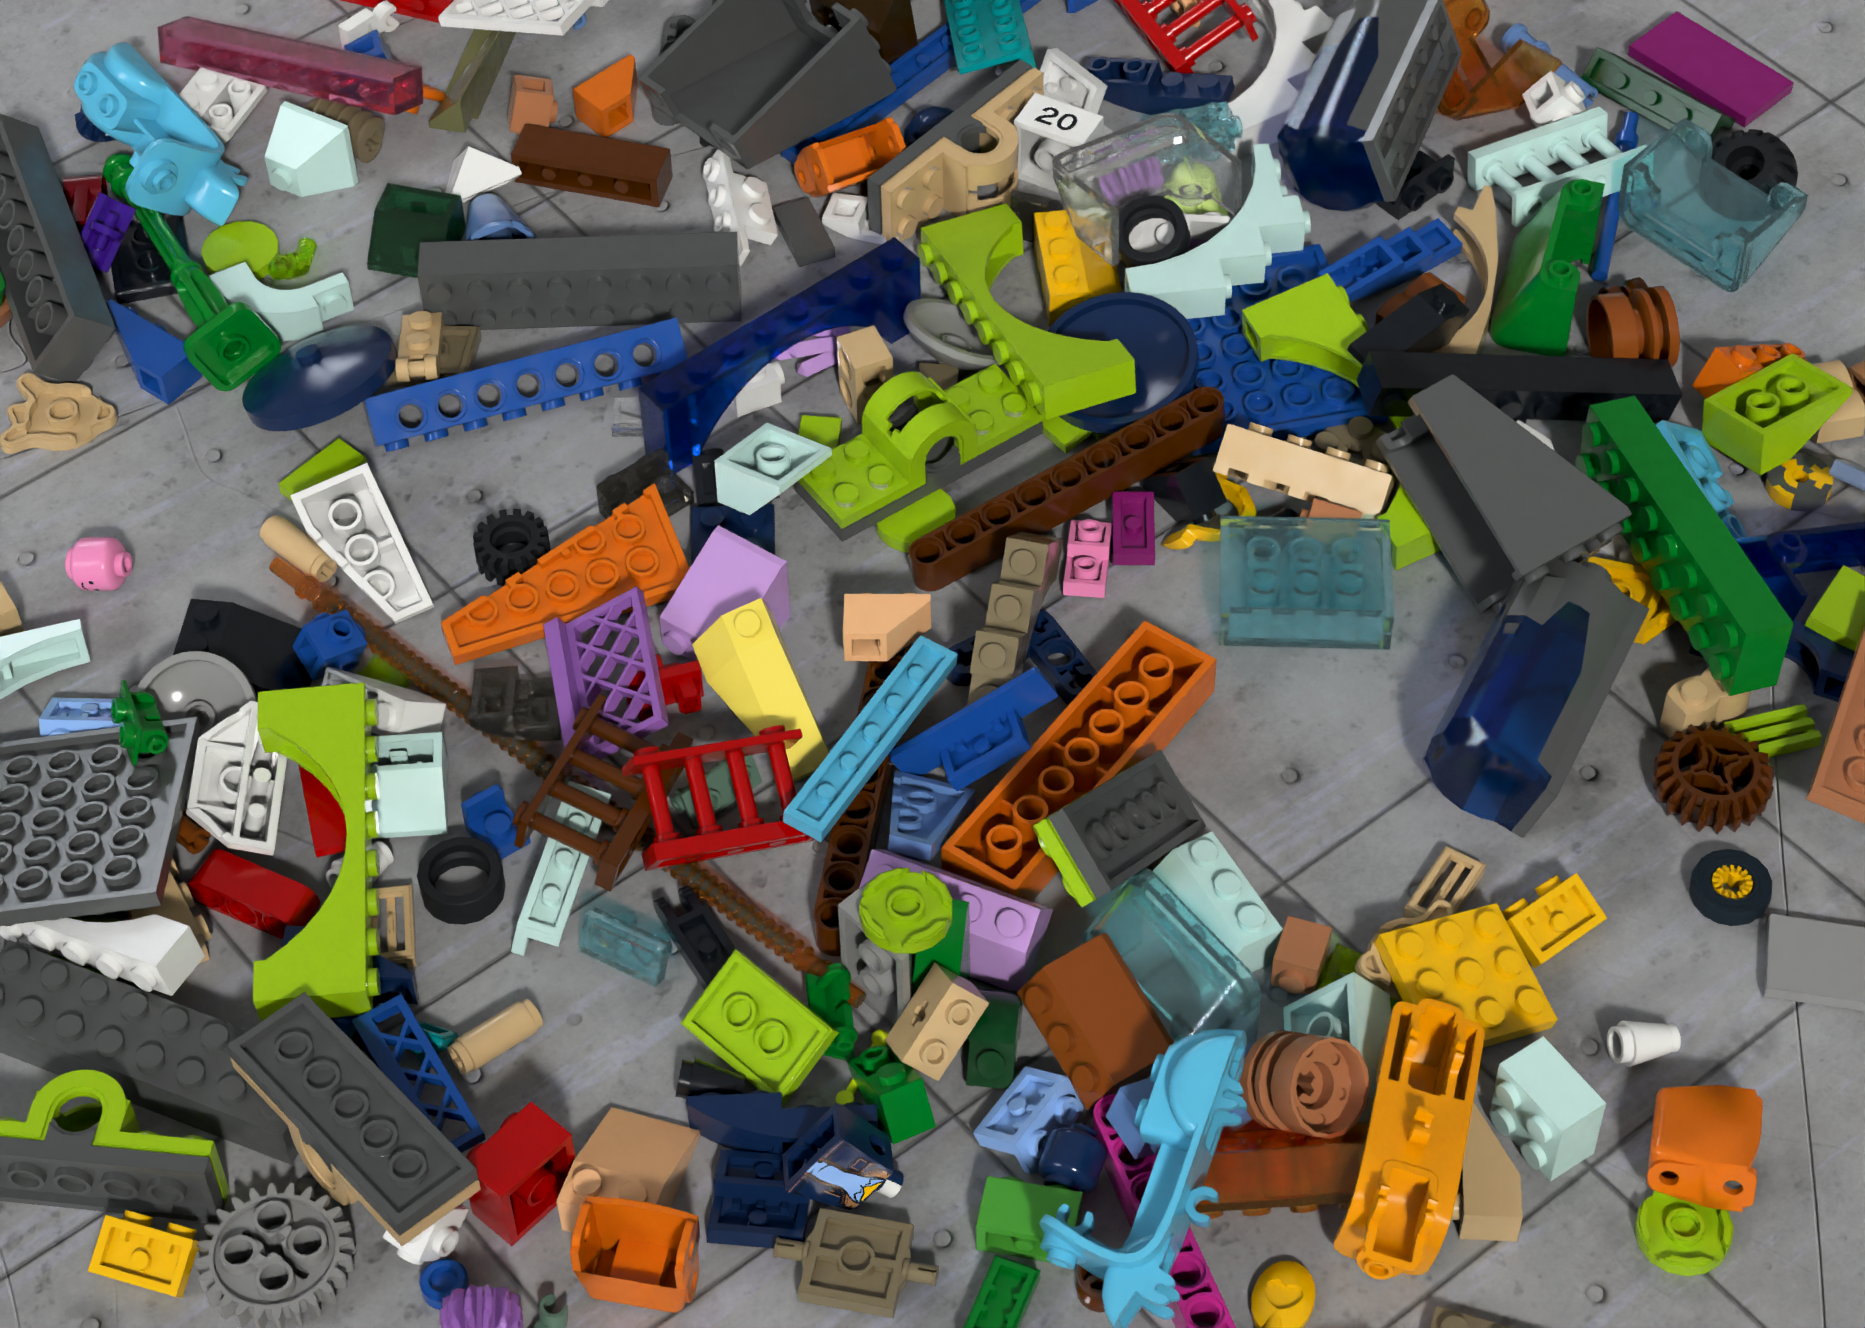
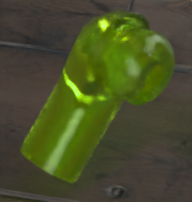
M302 238L299 240L295 252L277 256L268 265V273L271 278L280 281L305 276L310 270L317 249L316 242L310 238Z

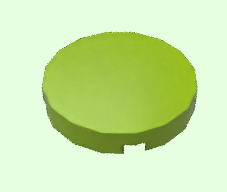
M236 221L223 225L210 233L203 242L201 256L209 275L246 262L255 278L261 280L270 274L279 263L280 246L274 231L264 224L253 221Z
M940 488L876 523V532L879 538L890 548L909 553V547L916 539L955 519L956 507L952 498Z
M896 868L879 874L866 885L859 904L860 924L866 937L879 948L893 953L915 954L932 948L946 936L952 924V897L946 885L934 874L923 870L922 874L910 872V868Z
M1653 1191V1195L1644 1200L1638 1209L1634 1233L1639 1249L1651 1263L1668 1273L1693 1276L1706 1274L1720 1266L1730 1251L1734 1226L1728 1210L1703 1207Z

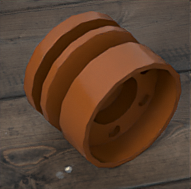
M1664 286L1648 287L1646 291L1644 289H1633L1628 298L1623 292L1591 296L1586 311V332L1591 357L1668 359L1671 368L1675 366L1680 350L1679 325L1673 300Z

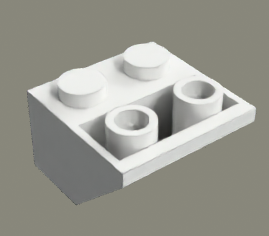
M200 67L179 93V96L215 132L224 144L231 139L267 93V88L265 85Z

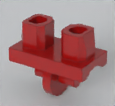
M656 654L665 706L677 703L679 712L684 714L700 711L702 709L701 697L704 696L699 661L696 660L683 664L674 662L663 665L660 654ZM637 671L628 689L638 691L646 677L644 671ZM626 697L627 708L630 705L632 698ZM646 703L643 705L637 716L640 722L653 716L652 705Z

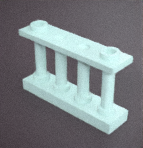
M1599 106L1468 151V185L1475 191L1483 189L1484 185L1492 186L1497 184L1512 197V225L1519 227L1527 224L1570 181L1586 179L1605 183L1603 197L1649 181L1650 148L1647 145H1643L1626 152L1621 151L1607 139L1608 113ZM1596 149L1606 158L1590 164L1581 154ZM1564 161L1573 170L1556 175L1547 166ZM1530 172L1540 182L1523 187L1514 178Z

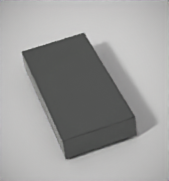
M809 197L773 207L775 221L798 267L835 257V247Z

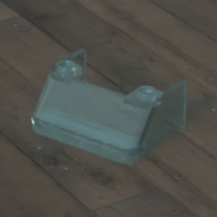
M1144 868L1126 880L1083 933L1082 944L1102 933L1109 935L1145 996L1171 1022L1170 1034L1174 1043L1184 1037L1215 1029L1243 1030L1246 1034L1247 1044L1257 1041L1261 990L1252 972L1153 871Z

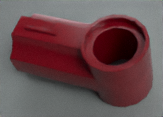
M103 174L63 178V192L79 234L98 193L101 192L108 196L107 183Z

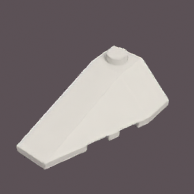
M368 463L290 495L307 534L395 624L434 608Z

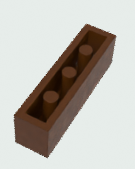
M525 124L511 153L512 164L518 166L522 172V175L515 182L653 207H660L673 178L671 152L668 148Z

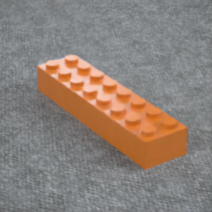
M1144 620L1031 746L1032 748L1022 756L941 847L942 869L1033 901L1058 873L1059 869L1053 858L1047 856L1042 850L1038 837L1031 826L1161 749L1163 751L1213 694L1217 659Z

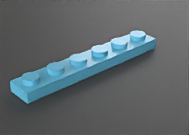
M920 635L784 810L783 823L822 842L956 666L958 654Z

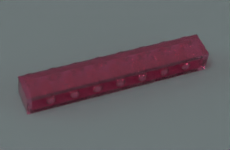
M189 16L157 27L160 63L194 71H198L202 67L265 85L266 87L390 115H398L423 104L421 66Z

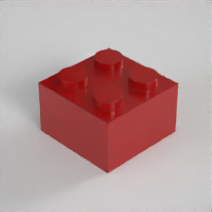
M533 1102L528 1103L521 1111L510 1114L493 1136L485 1143H479L474 1146L466 1156L476 1167L481 1188L480 1191L469 1198L472 1214L509 1245L513 1246L557 1206L556 1200L576 1158L572 1134Z

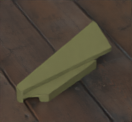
M473 30L445 92L446 97L428 122L429 128L466 133L471 119H478L516 32Z

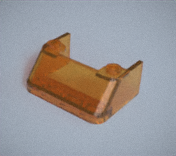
M1443 0L1462 55L1438 106V110L1442 115L1459 121L1516 109L1525 103L1522 94L1549 71L1555 72L1562 65L1559 58L1520 38L1491 68L1475 40L1489 23L1490 10L1485 0Z

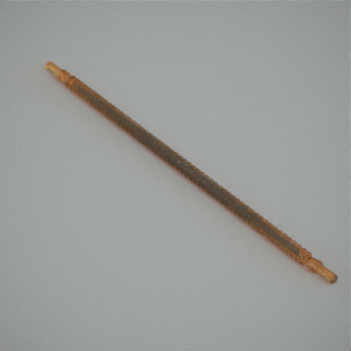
M279 557L271 562L270 571L294 588V594L298 598L307 599L309 602H312L313 609L321 613L329 612L332 615L347 609L354 622L362 627L368 643L366 648H370L373 654H379V658L382 661H387L390 667H396L398 673H404L406 679L413 680L414 685L421 686V689L424 692H429L432 698L446 703L447 709L450 712H455L458 718H464L466 724H473V728L476 731H481L485 738L490 737V741L493 744H499L501 750L508 751L510 757H516L517 762L525 764L528 770H534V774L537 777H543V781L546 779L557 761L553 754H546V750L543 747H537V743L534 740H528V736L520 734L518 728L511 727L508 721H502V717L499 714H493L491 708H485L483 702L476 701L473 695H468L467 691L464 688H459L456 682H450V678L442 676L440 670L433 669V666L430 663H425L422 657H416V653L413 650H408L405 644H399L397 638H391L389 632L383 631L379 625H374L371 619H366V616L363 613H358L355 607H349V603L341 600L339 595L333 594L331 589H322L316 578L304 576ZM572 769L564 781L566 784L571 781L599 790L597 787H591L588 780H582L580 774H573ZM615 800L609 801V805L615 808H618L620 810L624 808L618 807V804ZM606 823V828L609 831H613L614 826ZM651 827L648 828L636 851H642L643 853L654 843L653 839L657 837V834L654 835V830ZM698 862L661 868L664 872L670 871L673 879L680 878L681 885H689L694 893L698 892V897L701 900L708 899L709 906H717V911L720 914L726 913L729 921L736 920V925L739 928L746 927V933L748 935L755 934L757 942L765 941V947L767 949L774 948L776 956L784 955V961L787 964L793 963L796 971L804 970L806 973L822 977L827 972L828 966L833 964L829 960H822L816 957L811 946L805 947L802 939L795 940V935L792 932L785 933V927L783 925L776 926V921L773 918L766 919V913L764 911L757 912L755 904L747 905V899L745 897L738 898L736 890H729L726 883L719 884V878L717 876H710V872L707 869H701ZM850 982V998L846 1002L854 1008H858L864 1002L866 993Z

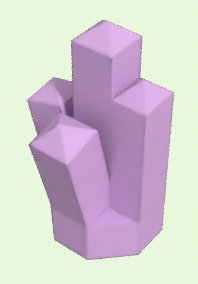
M805 319L799 324L801 335L818 338L772 346L770 355L774 361L814 355L797 363V373L802 377H808L838 363L837 337L850 333L851 330L846 321L826 323Z

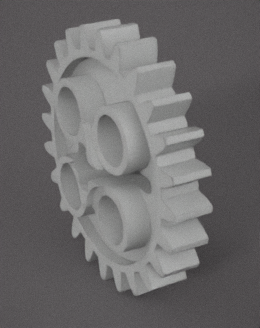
M270 1183L267 1195L261 1197L254 1188H250V1201L243 1203L234 1196L231 1198L234 1207L231 1213L221 1209L216 1211L220 1225L206 1224L204 1226L208 1240L198 1241L197 1247L201 1257L195 1260L200 1275L198 1277L202 1291L206 1292L209 1305L211 1307L218 1306L223 1319H227L235 1314L238 1326L241 1328L251 1318L254 1319L257 1328H265L268 1320H274L276 1328H284L285 1319L290 1317L300 1327L303 1325L302 1313L308 1310L316 1317H320L321 1311L318 1304L320 1301L323 1300L330 1304L337 1302L333 1287L347 1289L348 1287L345 1273L354 1271L355 1266L351 1255L356 1253L353 1238H351L353 1234L350 1223L345 1221L340 1206L332 1208L327 1194L316 1200L313 1187L309 1186L299 1196L297 1195L294 1183L288 1184L284 1194H278L274 1183ZM283 1224L279 1228L267 1230L272 1225ZM247 1234H250L257 1239L254 1240L253 1238L247 1236ZM309 1249H318L316 1252L312 1254L302 1255L305 1251ZM250 1258L245 1263L234 1264L239 1259ZM297 1272L299 1275L304 1276L306 1278L302 1279L294 1273ZM286 1283L279 1289L269 1290L275 1284Z

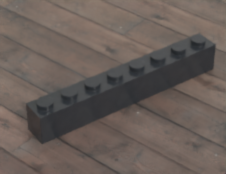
M1369 351L1356 379L1369 416L1410 417L1415 413L1408 404L1410 398L1452 374L1512 419L1586 421L1589 405L1636 396L1652 421L1656 423L1661 420L1668 421L1683 395L1668 359Z

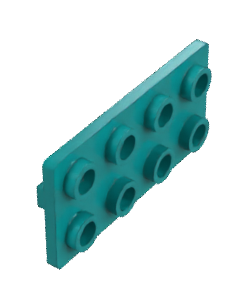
M944 0L959 74L1020 59L1030 64L1032 69L1034 67L1037 69L1019 0Z

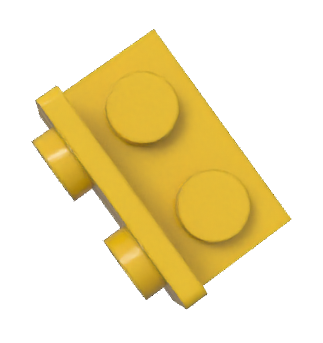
M1577 873L1562 881L1556 874L1534 889L1538 897L1533 901L1527 903L1523 897L1501 911L1522 952L1533 968L1543 964L1607 919V916Z
M129 1210L124 1211L123 1218L105 1215L88 1272L170 1296L183 1298L196 1253L199 1251L197 1243L200 1240L194 1239L197 1230L171 1222L168 1223L166 1231L151 1227L153 1217Z

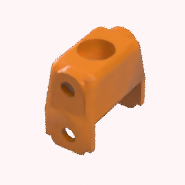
M889 117L876 124L821 143L816 142L803 148L797 155V161L794 164L799 186L811 197L820 198L866 182L871 175L906 149L898 124L893 121L892 117Z
M1724 1085L1678 1086L1660 1089L1655 1100L1647 1170L1648 1187L1654 1191L1707 1208L1743 1212V1207L1751 1206L1754 1203L1757 1183V1171L1751 1166L1759 1149L1763 1100L1757 1095L1754 1089ZM1728 1181H1737L1742 1185V1187L1738 1189L1728 1188L1725 1185V1183Z
M586 1197L585 1202L580 1207L572 1234L570 1258L573 1271L587 1294L593 1299L677 1313L684 1308L685 1302L692 1303L697 1289L700 1269L698 1255L700 1227L698 1216L678 1209L642 1201L611 1197Z

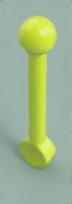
M882 1029L875 1030L871 1036L872 1044L870 1047L886 1046L887 1042L885 1039L888 1033ZM852 1078L846 1090L838 1092L836 1095L837 1103L844 1105L855 1102L854 1093L858 1087L854 1078Z

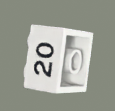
M1034 93L1014 120V126L1017 127L1018 179L1082 201L1097 181L1096 173L1102 167L1104 116Z

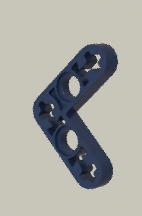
M1040 610L1034 627L1035 630H1033L1026 659L1030 658L1056 688L1062 700L1069 705L1097 672L1053 616L1046 611ZM975 636L949 648V650L958 654L957 663H962L956 665L946 678L954 685L969 686L971 683L972 674H970V667L965 668V666L971 664ZM1062 653L1068 656L1070 660L1065 664L1055 665L1050 663L1047 658L1052 654ZM1074 674H1075V681L1077 682V684H1078L1080 687L1074 688V678H1073V675H1074Z

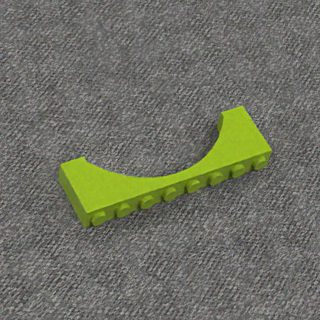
M1007 203L920 228L922 243L918 244L917 250L922 265L930 268L937 285H943L951 303L958 305L962 310L966 323L968 325L972 324L976 328L981 342L984 345H989L997 363L1005 366L1012 383L1015 386L1019 385L1025 392L1029 405L1031 407L1035 406L1045 420L1136 393L1135 359L1118 339L1111 341L1086 340L1047 332L1015 318L994 300L990 290L996 278L1015 257L1024 255L1022 222Z
M1328 273L1242 310L1243 336L1260 362L1268 359H1278L1315 366L1332 372L1359 387L1356 379L1363 365L1347 351V348L1369 329L1364 317L1360 313L1355 314L1350 307V301L1345 289L1341 285L1336 286ZM1389 416L1396 429L1401 427L1400 423L1403 420L1409 418ZM1400 484L1387 512L1377 516L1376 541L1395 570H1399L1441 551Z
M364 682L258 692L257 729L265 753L277 752L313 774L329 790L339 804L345 816L347 831L345 855L340 873L331 893L320 910L305 928L284 947L266 960L254 961L253 1003L260 1022L304 992L329 1018L362 1015L373 1009V996L380 995L381 993L378 967L373 968V956L380 955V936L378 928H372V916L380 915L379 892L377 888H372V877L380 875L378 850L372 849V838H379L380 834L377 811H372V800H379L377 773H372V763L379 762V747L377 736H371V726L379 724L377 700L369 699Z

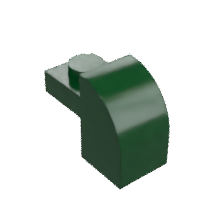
M978 987L977 989L986 998L989 1005L969 1034L966 1085L1008 1089L1015 1077L1017 1043L1021 1033L1023 1002L1017 993L1018 991Z

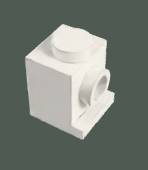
M765 354L733 365H729L727 361L720 363L722 392L737 417L782 402L781 385L785 384V377L777 361L770 363Z

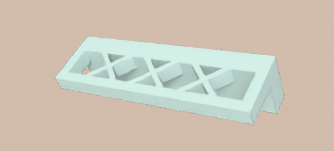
M571 781L568 782V785L609 804L611 794ZM562 801L555 818L556 821L595 840L603 822ZM548 837L517 922L511 948L512 953L524 956L530 938L559 947L590 859L589 856Z

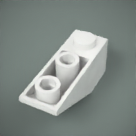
M326 666L321 686L364 682L369 699L377 700L379 724L371 726V732L379 736L440 732L446 703L417 691Z

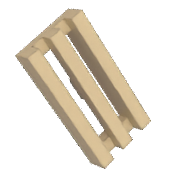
M1445 846L1404 907L1403 917L1413 918L1427 911L1421 905L1451 860L1457 864L1432 902L1437 899L1446 901L1468 868L1471 870L1449 903L1452 905L1454 914L1459 913L1483 877L1486 864Z
M412 884L377 888L379 899L386 898L388 952L380 953V955L397 965L407 963L408 968L417 967L414 892ZM396 897H403L405 950L398 951ZM379 915L372 916V928L377 927L378 930Z

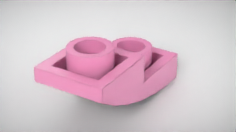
M1093 519L1083 521L1071 520L1063 595L1105 598L1112 523L1099 522Z

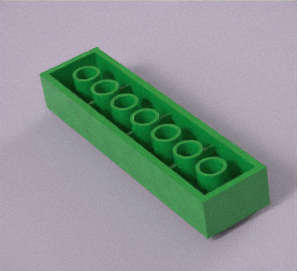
M1636 396L1589 405L1586 424L1582 427L1580 453L1575 460L1576 468L1620 500L1631 511L1632 515L1620 524L1624 531L1619 535L1623 536L1631 548L1635 561L1641 563L1649 575L1653 588L1661 593L1669 605L1673 618L1681 623L1689 635L1693 648L1699 650L1709 665L1713 678L1721 683L1729 696L1777 685L1793 628V621Z

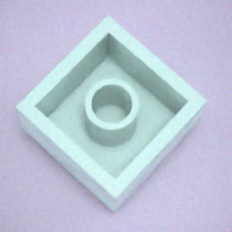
M1543 1036L1499 1064L1489 1115L1495 1128L1502 1135H1508L1521 1149L1525 1161L1533 1169H1539L1551 1182L1594 1154L1606 1102Z

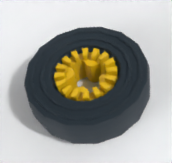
M1723 849L1713 851L1700 859L1691 874L1689 893L1694 906L1704 917L1718 924L1739 926L1749 924L1761 917L1770 904L1773 884L1768 869L1757 858L1744 851ZM1723 883H1727L1731 888L1739 887V890L1736 894L1730 889L1724 890Z

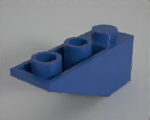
M112 299L106 302L115 325V334L140 388L169 405L202 378V374L190 363L183 351L185 340L177 339L169 334L161 325L157 323L152 324L140 317L131 307H124Z

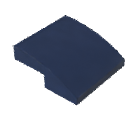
M721 1149L714 1178V1198L707 1225V1243L774 1248L777 1237L804 1242L811 1199L785 1191L783 1154Z

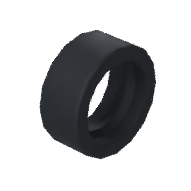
M1144 196L1132 200L1121 209L1114 221L1113 237L1120 258L1129 268L1158 263L1182 255L1189 250L1191 235L1184 213L1174 201L1162 196ZM1160 218L1173 224L1175 230L1174 237L1163 249L1154 252H1140L1133 249L1130 245L1129 235L1133 228L1142 221Z
M455 837L441 841L427 851L419 863L417 872L424 907L434 918L448 924L465 925L481 921L496 910L504 897L506 884L499 854L488 843L476 838ZM460 866H475L484 870L488 875V879L482 887L472 893L461 896L447 895L438 891L435 886L436 881L442 874Z

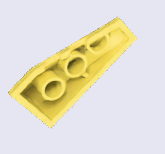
M759 598L721 615L692 646L707 683L754 736H759V731L778 725L785 726L786 731L801 729L803 737L790 749H786L792 778L796 782L812 775L829 754V749L774 615L763 599Z

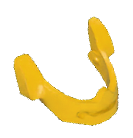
M1215 472L1225 497L1238 510V520L1234 523L1225 522L1219 529L1187 524L1186 528L1167 536L1161 545L1173 550L1185 549L1192 546L1194 541H1225L1243 533L1254 523L1256 518V506L1244 486L1227 480L1228 476Z

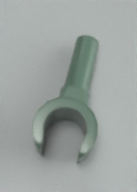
M546 1295L539 1303V1320L532 1328H565L568 1322V1305L563 1307L559 1313L551 1314L555 1306V1295Z

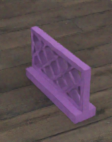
M637 586L567 624L558 617L543 624L564 748L575 733V730L572 728L579 711L583 706L590 708L602 689L611 691L605 703L603 720L618 725L617 727L642 739L669 725L644 593ZM633 606V612L625 626L617 624L616 621L622 611ZM595 625L599 626L589 645L582 643L581 633ZM611 630L619 632L620 634L610 651L601 649ZM631 638L639 639V645L632 657L622 656ZM595 657L605 658L596 676H589L588 670ZM617 663L626 665L616 685L607 682ZM641 670L645 672L646 677L638 691L628 689L637 671ZM623 696L632 698L622 718L613 715ZM645 703L652 705L653 716L638 724L634 723ZM593 735L583 751L602 760L622 748L608 741L600 743V738ZM583 771L589 777L593 776L592 774Z

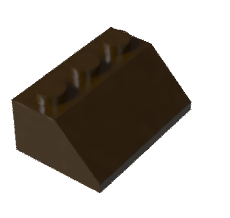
M809 0L811 12L818 22L825 27L829 24L838 32L842 27L831 8L836 2L848 10L855 8L861 12L869 23L866 27L869 34L880 45L878 52L881 58L887 63L918 46L910 0Z

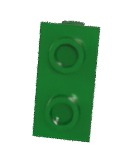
M121 680L119 697L112 699L111 718L114 724H119L121 748H127L132 765H137L138 753L160 754L166 749L169 738L163 722L160 721L161 716L155 698L144 691L130 692L126 680Z
M835 963L828 966L827 972L822 977L809 973L805 975L808 1007L839 1032L823 1055L849 1061L855 1058L854 1042L858 1039V1033L853 1023L852 1006L848 1002L850 998L849 983L851 981V974L845 969L843 964Z

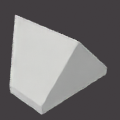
M468 146L452 163L443 204L446 210L515 181L522 175V172L518 166Z

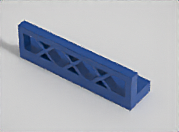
M402 994L351 1020L370 1060L431 1122L432 1120L429 1115L436 1116L433 1124L440 1132L446 1118L466 1123L470 1131L451 1141L461 1153L486 1140L484 1132ZM400 1012L405 1020L400 1035L380 1033L376 1024ZM411 1032L413 1033L415 1039L409 1038ZM388 1045L395 1046L393 1053ZM404 1049L424 1052L425 1058L420 1071L400 1067L399 1063ZM431 1066L433 1067L436 1074L429 1073ZM408 1080L416 1081L414 1087L411 1086ZM425 1083L443 1086L446 1089L440 1106L420 1101L419 1098ZM452 1101L457 1109L450 1108Z

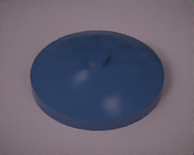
M1118 292L1090 298L1062 314L1047 331L1086 340L1111 341L1118 339L1135 359V394L1059 416L1067 423L1086 431L1113 434L1188 394L1192 390L1197 378L1199 353L1196 338L1189 322L1169 303L1150 295Z
M352 325L319 333L289 347L260 368L251 378L243 392V406L252 423L268 431H291L325 422L345 413L374 394L393 373L398 352L390 335L385 330L376 326Z

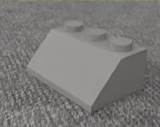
M878 873L838 904L841 964L851 974L850 990L893 1028L912 999L914 954L893 953L879 948L866 937L859 919V904L862 899V893L866 885L880 874Z

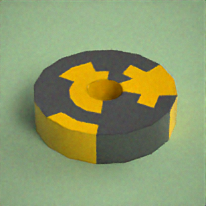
M1797 452L1790 460L1766 473L1765 489L1773 501L1789 510L1803 512L1815 510L1824 505L1830 497L1833 487V476L1829 473V466L1820 458L1808 453Z

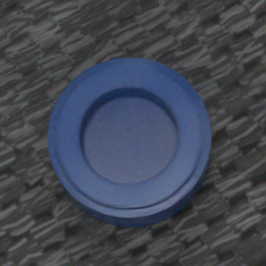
M439 1259L430 1263L421 1273L419 1281L423 1299L429 1306L438 1310L442 1308L443 1298L450 1295L452 1290L456 1288L467 1289L470 1285L465 1267L453 1259Z

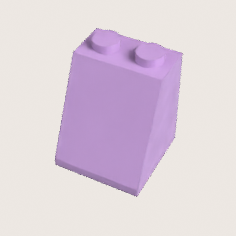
M718 525L713 530L659 617L662 644L673 654L683 655L692 661H696L698 659L692 644L721 615L759 598H762L772 611L778 628H780L791 616L787 561Z

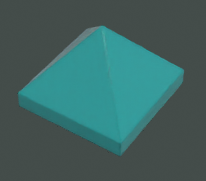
M418 1021L437 1055L448 1049V1046L460 1037V1035H457V1032ZM411 1032L409 1038L415 1039L413 1033ZM412 1050L420 1062L423 1063L425 1058L424 1052Z

